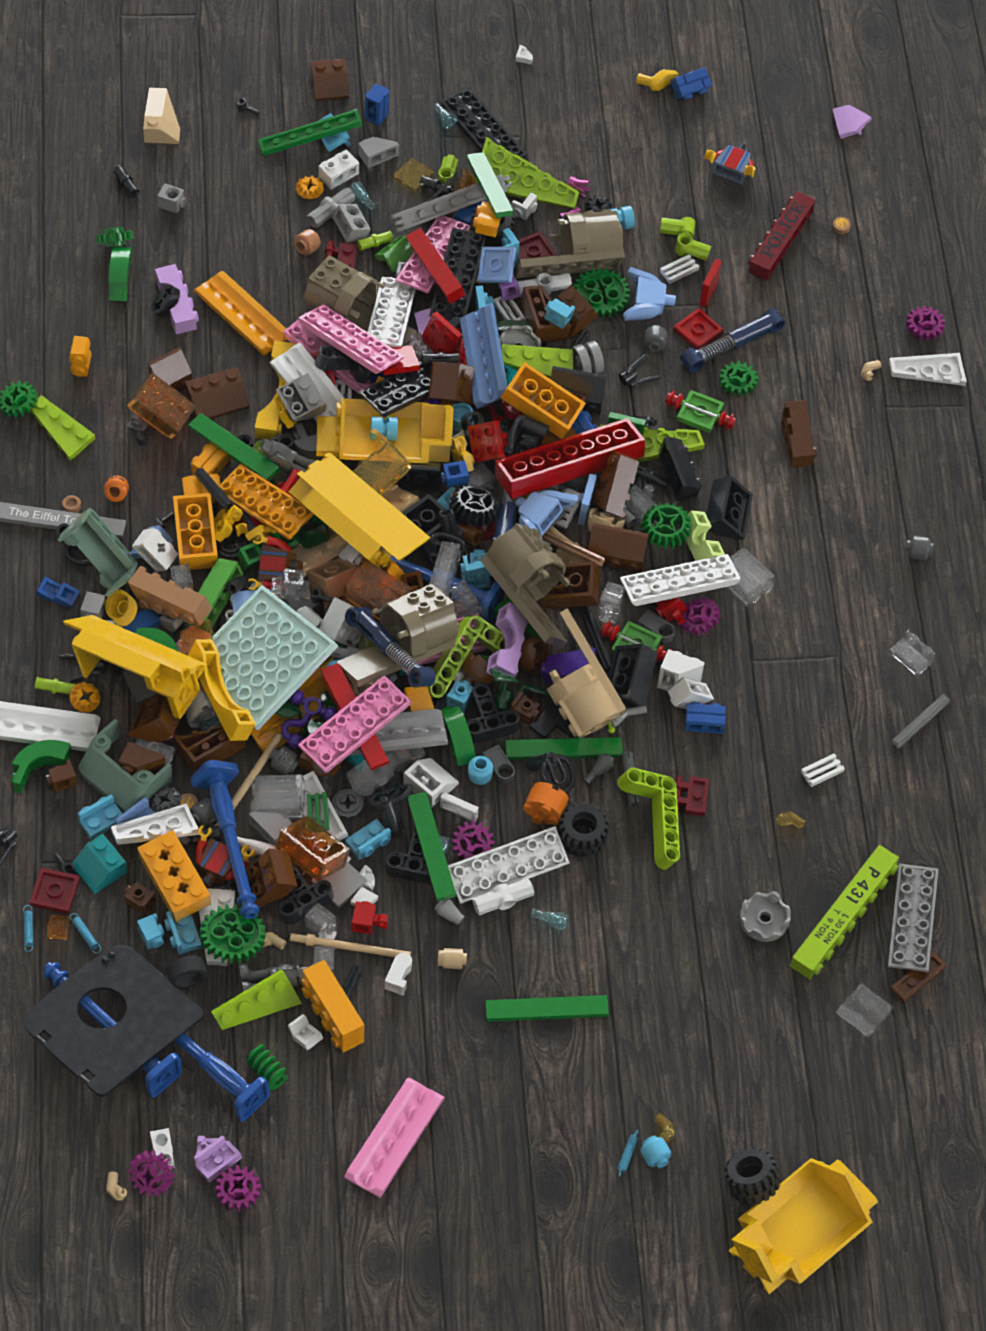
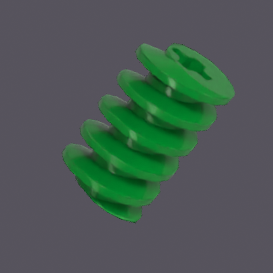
M261 1044L246 1057L247 1065L252 1067V1071L257 1073L258 1078L264 1077L268 1081L270 1090H275L288 1079V1075H284L286 1068L279 1069L281 1062L273 1063L276 1057L273 1055L268 1058L271 1051L266 1050L263 1052L266 1046Z

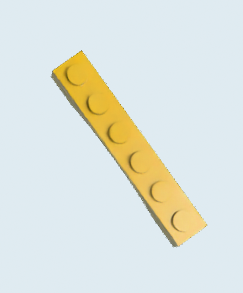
M274 341L271 361L288 351L295 344ZM277 373V376L279 378V387H281L286 383ZM274 398L263 410L258 412L255 423V438L257 439L265 438L269 440L277 437L278 434H282L283 424L279 415L282 409H280V406H277Z
M195 640L187 656L208 664L198 679L229 740H247L255 726V722L249 710L238 706L229 695L221 673L220 655L213 640Z

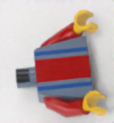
M741 143L738 147L728 145L725 149L716 153L712 150L706 151L703 159H708L711 163L714 162L713 174L742 185L746 175L754 177V163L750 159L751 154L747 152L748 147L745 144Z

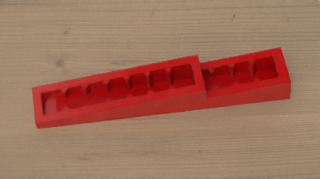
M419 228L406 235L407 241L448 302L451 304L465 296L463 287L423 230Z
M339 663L321 669V680L335 702L337 712H339L353 701L356 696ZM376 734L358 747L370 770L389 764V760Z

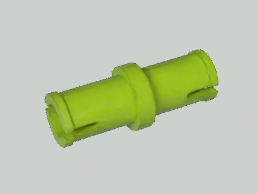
M387 231L377 235L371 234V237L357 240V247L362 251L392 242V232Z
M37 677L35 689L52 691L53 694L58 692L70 695L72 688L76 684L61 682L56 678L51 680Z

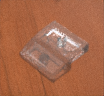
M860 983L851 996L847 997L839 1007L836 1014L869 1037L890 1014L893 1006Z

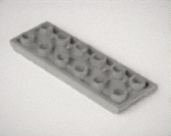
M439 709L400 713L376 733L384 752L448 745L442 711ZM357 748L350 755H358L361 752Z
M899 864L888 967L922 972L929 971L938 879L937 868Z

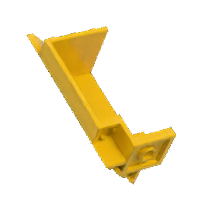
M340 398V403H336L337 416L317 415L316 456H325L330 452L335 457L344 460L427 464L428 461L449 462L454 409L451 405L415 402L387 416L398 418L397 441H386L385 438L379 441L370 440L371 417L382 416L365 399Z
M330 452L321 461L317 460L309 465L305 473L303 471L298 472L297 474L301 478L289 491V493L379 569L389 564L392 555L400 561L430 538Z
M94 615L63 621L64 625L81 631L74 637L72 647L84 678L90 675L101 659L144 677L148 689L168 698L173 717L181 719L201 691L198 678L208 664Z
M809 1159L779 1184V1190H775L776 1194L770 1196L768 1201L763 1200L761 1204L756 1203L738 1218L743 1230L731 1239L734 1246L728 1251L733 1256L742 1259L743 1267L754 1279L757 1276L760 1278L764 1286L763 1288L768 1294L787 1279L801 1284L873 1223L869 1216V1209L878 1203L877 1198L841 1161L836 1160L833 1164L827 1165L822 1161Z

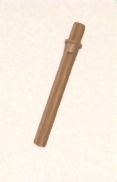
M548 530L542 536L544 541L588 562L595 561L599 567L605 561L603 557Z

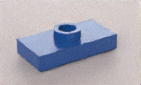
M482 201L459 209L454 214V219L470 225L472 213H474L478 205L482 204Z

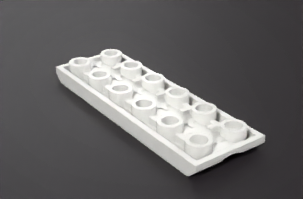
M382 277L381 283L385 285V288L379 287L368 333L387 346L393 348L402 347L416 289L396 282L395 278Z
M301 343L296 344L270 362V365L286 384L309 373L326 403V411L319 415L337 416L336 403H340V398L344 397L324 371L316 367L315 360ZM315 416L313 419L317 423V416Z
M727 554L620 577V580L631 603L639 606L736 585L740 581V577Z
M0 701V740L29 744L42 740H59L70 743L71 750L86 751L92 739L98 733L101 718L94 714Z
M552 827L448 865L457 898L459 903L462 904L491 892L497 885H510L527 878L530 879L563 867L570 862L556 827Z

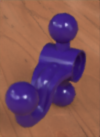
M297 689L289 699L295 705H304L306 714L302 719L286 720L281 726V735L288 741L291 748H299L298 744L303 741V738L298 733L290 734L288 729L291 726L304 727L311 721L313 715L319 714L323 715L324 720L327 722L338 712L334 708H324L323 702L318 698L304 697V693ZM317 701L318 709L312 712L309 708L310 703Z

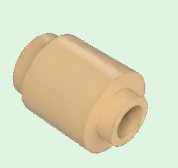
M444 948V950H439L438 966H443L444 969H462V965H466L467 953H463V949Z

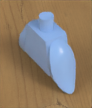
M630 267L627 274L637 286L634 306L623 314L625 321L651 319L662 314L664 305H675L676 296L666 294V284L650 273Z
M547 490L540 493L532 492L527 499L519 497L516 500V507L519 508L518 513L520 515L519 524L527 525L531 529L535 528L543 536L561 514L563 508L576 504L579 496Z

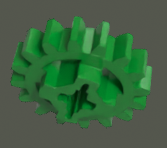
M123 227L102 229V234L94 235L95 243H104L105 247L125 245V240L134 239L133 230L124 231Z
M737 361V364L730 362V366L725 364L724 369H721L719 375L720 387H725V393L730 391V396H733L735 393L737 397H740V394L746 397L747 392L752 394L753 389L757 388L759 379L757 371H752L753 366L747 367V362L743 365L740 364V361Z
M18 381L17 384L11 382L10 387L6 385V390L0 391V409L8 417L12 414L15 418H17L18 414H21L23 417L24 412L30 413V408H35L34 403L38 402L37 392L33 385H29L28 382H24V384L21 381Z

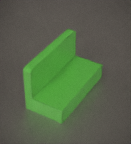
M406 235L398 236L374 255L377 261H386L392 272L397 270L399 262H408L414 253L413 248L405 237Z

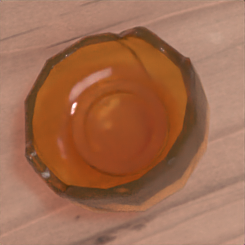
M465 168L460 170L463 175L462 177H457L458 185L454 192L475 184V177L470 171Z

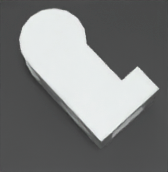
M399 953L396 955L385 979L384 989L404 996L407 981L404 979L412 970V958L409 954Z
M169 1128L150 1131V1138L156 1155L158 1156L160 1153H163L162 1158L164 1160L170 1159L167 1163L168 1166H174Z

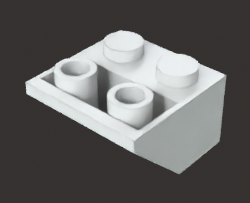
M334 597L319 630L329 638L351 647H356L362 635L356 627H350L345 620L347 609L355 606Z
M668 649L660 668L657 688L668 691L683 678L701 682L705 662Z
M428 758L417 760L404 772L403 784H411V791L414 794L426 791L430 807L432 808L440 801L443 792L449 793L459 782L434 760Z

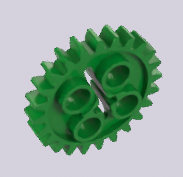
M599 267L598 271L592 268L591 273L586 270L585 276L580 274L579 279H576L575 284H573V287L591 305L597 315H601L602 319H604V315L611 318V313L617 316L618 311L623 312V308L627 307V303L630 300L629 283H625L626 278L621 279V273L615 275V270L611 271V273L608 272V268L605 271H602L601 267Z
M225 904V909L217 906V912L210 910V916L205 915V921L201 922L200 942H203V949L208 948V955L214 953V959H217L219 956L222 957V963L229 959V963L232 964L233 959H236L238 964H240L241 958L248 962L249 956L255 958L256 952L260 953L261 946H264L266 933L265 925H262L263 920L257 919L258 913L255 918L246 919L240 915V909L237 908L236 904H233L232 908Z

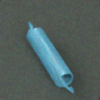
M23 908L24 946H32L33 949V912L30 910L24 912Z
M79 916L74 918L72 923L89 947L93 950L99 946L101 951V946L92 936Z
M636 1132L629 1136L619 1162V1177L621 1171L625 1172L636 1147L638 1141Z

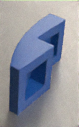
M44 577L36 595L51 602L72 607L80 591L64 582L60 585Z
M147 609L136 614L134 620L129 625L121 627L137 634L136 629L156 628L161 624L159 620L161 617L154 611Z

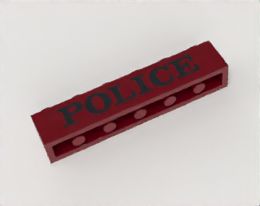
M799 191L789 198L787 207L782 208L779 214V219L774 220L771 231L766 232L764 242L759 243L756 248V254L751 255L748 265L750 266L748 273L768 281L814 211L816 199Z

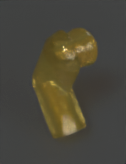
M791 811L781 813L776 818L777 823L781 826L794 824L802 829L806 823L805 819Z
M660 1112L654 1118V1121L662 1127L663 1132L659 1137L668 1143L674 1137V1125Z

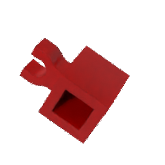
M680 597L656 602L658 607L655 609L661 618L665 616L668 622L676 619L679 625L686 622L682 614L688 610Z
M356 901L352 919V932L372 935L373 925L387 929L388 915L376 914V904L368 901Z

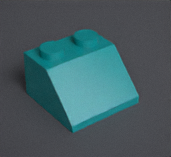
M103 834L87 843L72 863L75 872L93 894L98 893L127 874L126 861Z

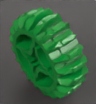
M659 502L658 507L652 505L651 509H647L646 514L642 517L641 527L642 533L648 534V541H650L651 546L657 544L658 549L661 546H664L665 550L668 546L674 549L675 545L680 547L682 542L685 543L687 541V537L691 533L692 524L687 511H682V506L676 508L675 503L671 506L668 502L665 505ZM656 520L657 524L653 527L652 523ZM680 524L681 528L676 531V526Z

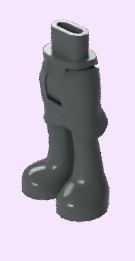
M264 438L261 441L259 450L264 453L268 460L286 472H292L294 469L305 473L308 466L316 461L300 456L296 451L274 440L269 441Z
M240 963L238 964L241 993L257 984L250 982L264 980L281 969L293 988L301 986L303 970L308 968V966L299 967V965L281 964L264 970H250L247 964Z

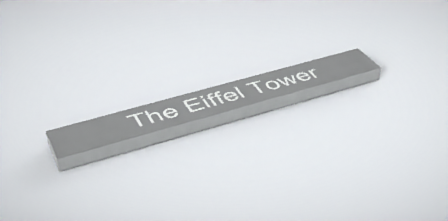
M0 502V522L57 530L60 524L67 523L70 525L81 515L79 513ZM100 517L118 539H123L127 524L126 520Z

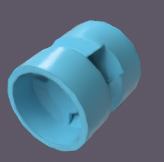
M620 207L617 213L622 228L624 230L634 228L635 217L632 207Z
M456 403L452 406L454 409L453 435H456L463 429L461 425L462 416L473 412L471 406L466 403ZM471 416L469 418L470 423L473 422V418Z
M371 417L370 440L381 441L382 438H385L386 441H397V417H387L385 420L382 417Z

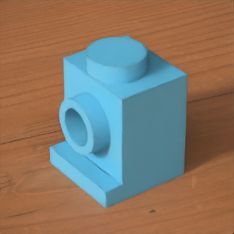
M555 298L553 302L549 301L546 305L545 310L547 312L544 318L563 329L571 320L575 307L573 305L569 307Z
M456 680L451 691L447 694L446 706H459L462 713H464L472 698L473 687L471 683L466 680L461 682Z
M156 913L137 921L138 931L147 949L158 948L164 944L162 939L164 930L161 924H158Z

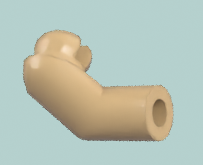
M876 360L865 363L861 371L862 379L866 381L872 380V370L880 369L881 362Z
M268 932L266 933L264 946L261 947L274 945L282 950L287 942L276 934Z
M109 1172L106 1191L115 1200L121 1201L127 1196V1190L125 1188L122 1189L118 1185L119 1174L117 1172Z

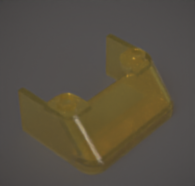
M373 428L371 432L376 437L371 445L373 453L353 472L382 496L409 471L411 464L384 435Z

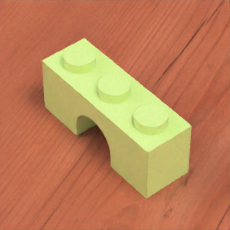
M690 511L688 516L691 518L692 529L686 542L695 561L725 555L719 541L706 540V533L712 526L705 512Z

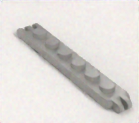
M500 174L496 176L503 191L507 192V187L513 185L512 182L505 184L506 180L511 179L510 175L503 177ZM479 183L398 212L391 215L392 219L399 217L400 220L395 221L394 225H402L396 228V231L400 232L483 201L486 197Z

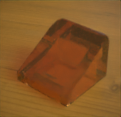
M50 915L47 925V938L66 940L69 932L70 917Z

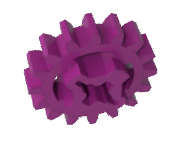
M923 305L922 309L917 306L915 311L911 310L910 314L907 315L906 327H908V332H913L912 337L919 336L918 340L925 338L926 341H928V338L935 340V337H940L941 332L944 331L945 320L943 319V314L938 315L939 310L933 311L932 306L929 309H926L925 305Z
M699 597L698 601H695L693 598L691 604L685 603L688 611L682 614L686 622L682 623L681 626L686 633L690 632L691 635H694L697 632L698 636H700L701 632L704 631L705 634H708V629L714 630L713 625L719 624L717 619L721 618L720 610L714 600L710 601L708 597L702 600Z
M472 821L471 825L464 822L463 828L458 826V832H454L452 835L456 839L451 841L452 845H456L452 851H458L457 858L462 856L463 860L478 855L472 854L476 851L484 853L492 850L493 848L490 846H493L495 841L490 840L493 837V833H487L489 827L483 829L482 822L477 826L475 821ZM471 840H475L474 846L470 844Z
M145 1150L142 1154H138L130 1163L131 1168L128 1170V1173L133 1175L129 1178V1181H135L133 1188L139 1187L140 1194L147 1191L148 1197L153 1192L155 1196H158L161 1192L165 1193L168 1187L172 1185V1179L175 1174L170 1171L174 1166H168L167 1163L170 1159L164 1160L162 1158L163 1153L157 1156L155 1150L150 1154ZM163 1181L161 1184L156 1185V1182Z
M236 1165V1170L228 1167V1173L221 1172L222 1179L217 1178L216 1180L218 1185L215 1187V1192L218 1193L217 1200H222L223 1207L228 1204L230 1211L234 1207H237L238 1212L241 1211V1207L249 1210V1204L255 1206V1198L260 1199V1192H258L261 1191V1184H258L260 1178L254 1177V1170L248 1173L247 1166L243 1170H240L239 1165ZM250 1183L253 1187L252 1192H250L248 1189ZM225 1185H227L228 1188L227 1193H225L224 1191Z

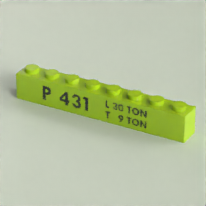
M878 845L794 954L790 967L808 979H811L814 974L818 975L823 968L822 963L825 959L828 961L832 957L834 947L842 944L845 939L844 934L847 931H852L857 917L861 918L867 910V904H872L878 895L876 892L879 889L883 890L888 883L887 878L889 875L893 876L899 868L897 865L899 857Z

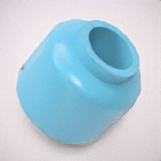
M476 756L471 759L468 764V778L477 785L488 783L493 775L491 760L485 756Z
M651 1136L643 1141L640 1152L648 1166L662 1168L669 1163L668 1159L671 1157V1150L663 1138Z

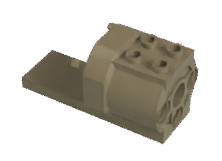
M604 209L601 212L590 210L584 213L564 214L562 219L557 220L560 226V234L550 235V241L560 240L562 255L520 259L514 270V276L516 279L537 277L542 273L552 276L563 273H584L586 270L591 272L592 268L598 271L599 267H601L602 271H605L606 268L608 270L618 269L625 258L623 248V229L617 210Z
M329 255L308 278V285L303 298L308 305V310L312 311L324 304L368 332L374 309L372 305L377 297V286L384 289L385 285ZM407 326L402 346L410 345L417 337L416 330Z
M516 523L510 530L493 541L489 551L480 561L543 641L562 648L568 641L536 601L544 597L559 581L565 587L569 586L570 581L564 577L566 566L557 554L551 552L552 547L547 542H543L540 538L542 535L537 529H531L527 525L523 526Z
M433 584L387 602L380 607V610L376 608L371 612L372 616L380 613V624L416 662L455 647L459 622L454 611V602ZM376 646L336 662L339 663L345 676L357 687L402 669L389 656H385Z

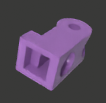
M514 275L512 276L511 283H498L503 301L521 296L519 285Z

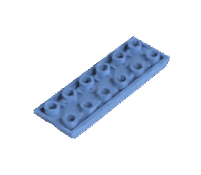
M493 303L460 318L467 366L475 367L472 395L477 409L501 399L500 397L507 388Z

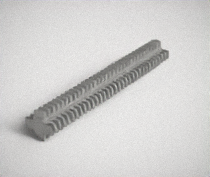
M945 694L937 698L933 704L926 708L900 734L892 739L893 745H896L898 749L903 746L910 737L914 736L921 727L925 726L932 717L936 716L946 704L948 705L949 698Z

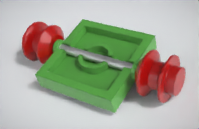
M674 390L672 393H668L665 399L667 408L672 405L676 411L681 407L676 421L709 434L716 421L719 428L723 425L726 426V431L729 428L733 429L736 418H734V414L728 416L727 411L721 413L724 407L723 402L693 390L689 392L686 400H683L682 393L679 396L675 395Z
M611 621L603 624L600 631L602 638L608 636L610 637V642L617 639L611 649L612 654H614L615 646L644 644L658 652L656 663L659 660L664 661L668 651L664 650V645L658 647L662 641L661 635L630 621L627 622L622 632H619L618 624L615 627L611 626Z

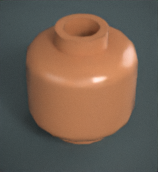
M306 229L295 237L294 244L299 253L310 255L320 247L321 241L319 235L314 230Z

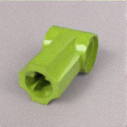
M448 154V156L443 158L441 168L438 171V179L443 183H446L450 178L454 179L458 165V159L454 155Z
M684 217L681 220L662 218L660 233L678 236L682 233H687L693 238L696 222L691 217Z
M682 233L678 236L675 246V253L677 255L685 257L690 254L703 260H707L711 250L710 245L693 240L692 236L687 233Z

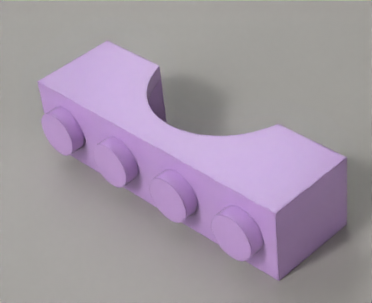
M176 264L155 269L156 283L160 293L169 284L180 290L177 305L170 309L171 323L175 334L196 330V322L199 321L197 312L192 309L194 308L192 298L187 296L188 288L182 282L183 275L181 270L178 271Z
M511 602L498 611L496 626L504 636L505 649H500L489 656L486 673L490 675V668L497 669L513 677L518 673V662L522 654L521 646L525 639L524 631L528 621L516 605Z

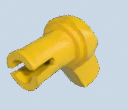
M664 69L653 77L639 73L636 83L650 87L651 91H660L671 84L670 80L678 77L679 74L675 70Z

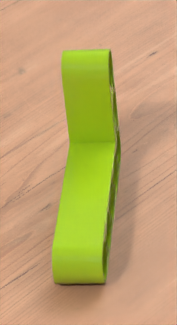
M479 616L464 617L459 624V630L455 638V647L443 651L433 668L436 675L433 685L436 686L437 691L434 694L432 692L433 685L428 686L431 698H440L446 693L475 641H478L493 653L501 649L500 642L502 641L504 643V650L505 639L502 632ZM471 620L474 622L473 629L470 627ZM486 631L489 632V638H488V639H486V637H485V632H486ZM462 636H463L464 639H465L464 645L461 644V637H462ZM452 653H454L456 657L454 662L451 659ZM443 668H444L445 671H446V676H445V677L442 676V670H443Z
M629 768L618 778L617 784L624 792L652 798L654 859L660 869L666 870L680 858L676 783L669 776L637 768Z

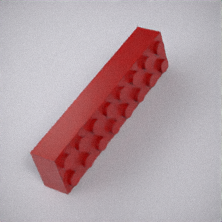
M626 418L495 460V478L509 497L515 499L604 470L607 466L608 457L612 454L613 450L631 456L634 459L644 457L645 439L631 421Z

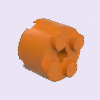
M537 782L531 788L523 810L532 817L531 821L535 824L541 825L545 823L557 826L569 800L563 790L559 788L557 791L552 788V784Z

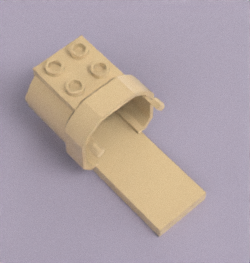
M567 608L560 612L561 618L588 664L562 679L557 671L553 670L549 674L554 684L547 691L555 705L561 706L558 710L563 719H568L571 723L568 727L573 736L583 738L625 714L627 710Z

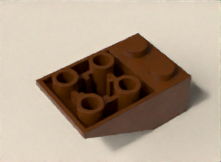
M269 848L246 869L251 893L256 895L254 904L258 905L259 908L288 895L297 886L289 851Z

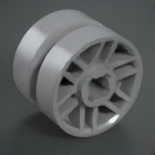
M596 341L587 342L584 346L580 344L571 348L573 349V366L575 370L594 374L604 371L603 355Z

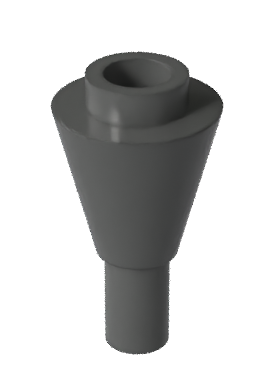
M600 753L591 772L583 781L589 785L596 777L615 767L613 764L614 759L607 753L605 755Z

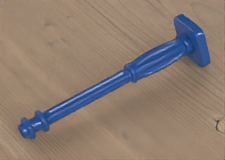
M393 555L390 557L404 572L420 571L422 579L435 584L437 589H441L462 600L480 605L481 618L488 623H491L494 619V608L504 599L505 591L497 581L494 582L490 590L485 591L462 579L446 575L445 573L438 574L403 559L399 561Z
M209 760L203 763L190 779L191 784L194 788L210 790L213 811L219 824V830L224 834L239 892L237 903L242 906L240 915L246 919H253L259 912V906L254 904L256 895L251 893L235 832L237 825L233 804L227 786L239 773L238 765L230 762Z
M49 962L43 968L44 978L52 979L54 987H57L69 978L68 971H61L60 964L57 962ZM88 995L80 1001L79 1005L103 1028H109L117 1024ZM171 1053L164 1060H160L156 1056L142 1067L148 1073L145 1077L147 1093L152 1098L158 1096L181 1075V1058L176 1053Z
M183 1034L175 1041L199 1062L200 1068H203L218 1085L237 1098L234 1102L236 1117L241 1122L247 1120L268 1099L270 1095L269 1083L264 1077H259L252 1084H247L229 1065L214 1056L212 1052L207 1053L186 1034Z

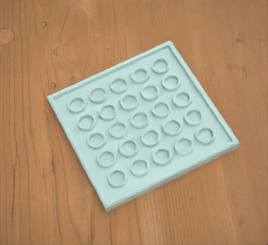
M263 585L210 639L213 640L219 652L221 673L229 695L238 706L249 710L255 722L254 728L257 731L338 647L332 639Z

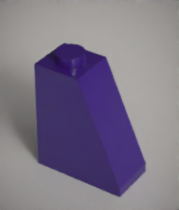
M591 648L593 653L595 654L596 648ZM581 650L547 656L546 663H542L540 674L544 675L543 682L554 684L549 674L553 670H556L562 679L587 665L588 662Z

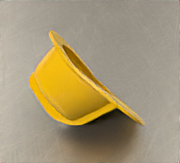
M117 590L106 600V613L118 625L127 626L136 616L137 603L127 592Z

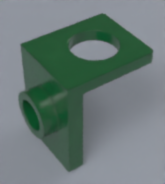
M324 524L309 531H305L301 527L294 535V538L305 549H309L328 541V526Z

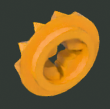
M305 175L303 179L299 178L298 183H296V192L305 199L317 198L324 190L323 182L320 181L319 177L314 178L313 175L311 177ZM309 184H312L311 188L308 190L307 186H309Z
M86 682L77 683L70 692V702L80 712H92L100 703L99 689H96L93 684ZM82 692H84L85 695L91 693L90 697L88 698L89 701H87L86 699L80 700V698L83 696Z

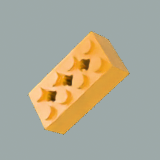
M525 362L500 397L526 416L549 425V431L561 439L569 431L586 404Z
M211 493L173 496L180 571L212 568L218 557Z
M174 830L137 847L141 862L175 922L211 905L210 894Z
M322 960L304 969L303 979H301L303 988H301L302 993L306 999H310L312 1002L311 1007L315 1015L321 1017L324 1030L331 1033V1040L336 1048L339 1047L342 1053L364 1043V1023L326 961Z

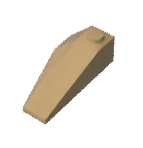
M149 88L143 127L144 143L179 144L180 127L167 88Z

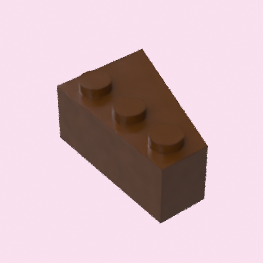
M541 286L524 287L519 301L526 322L530 323L533 333L541 339V342L567 340L572 327L569 322L561 329L544 318L547 312L545 307L549 301H552Z

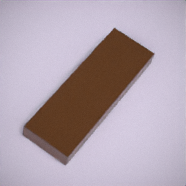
M931 952L928 972L910 970L890 987V991L904 1004L946 969L947 965L934 952Z

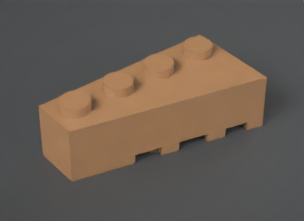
M142 566L137 569L128 581L131 590L138 600L139 606L145 610L150 609L158 614H165L173 619L178 618L188 624L193 623L199 626L212 610L206 596L187 587L182 589L172 580L166 582L155 572L151 575Z

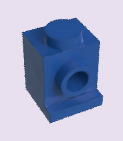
M465 460L443 464V472H440V478L442 483H446L447 488L469 484V473Z

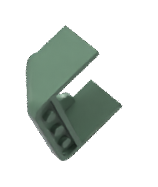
M88 508L74 520L58 538L59 542L63 540L68 546L77 545L100 572V584L105 589L108 588L105 594L107 598L131 579L138 566L133 555L91 508Z
M114 719L92 739L79 764V774L103 796L107 797L112 794L117 807L122 812H126L144 797L150 802L154 798L153 795L159 793V789L163 790L173 781L172 768L168 763L155 775L148 770H139L133 776L121 769V766L105 754L111 748V744L120 737L118 720Z

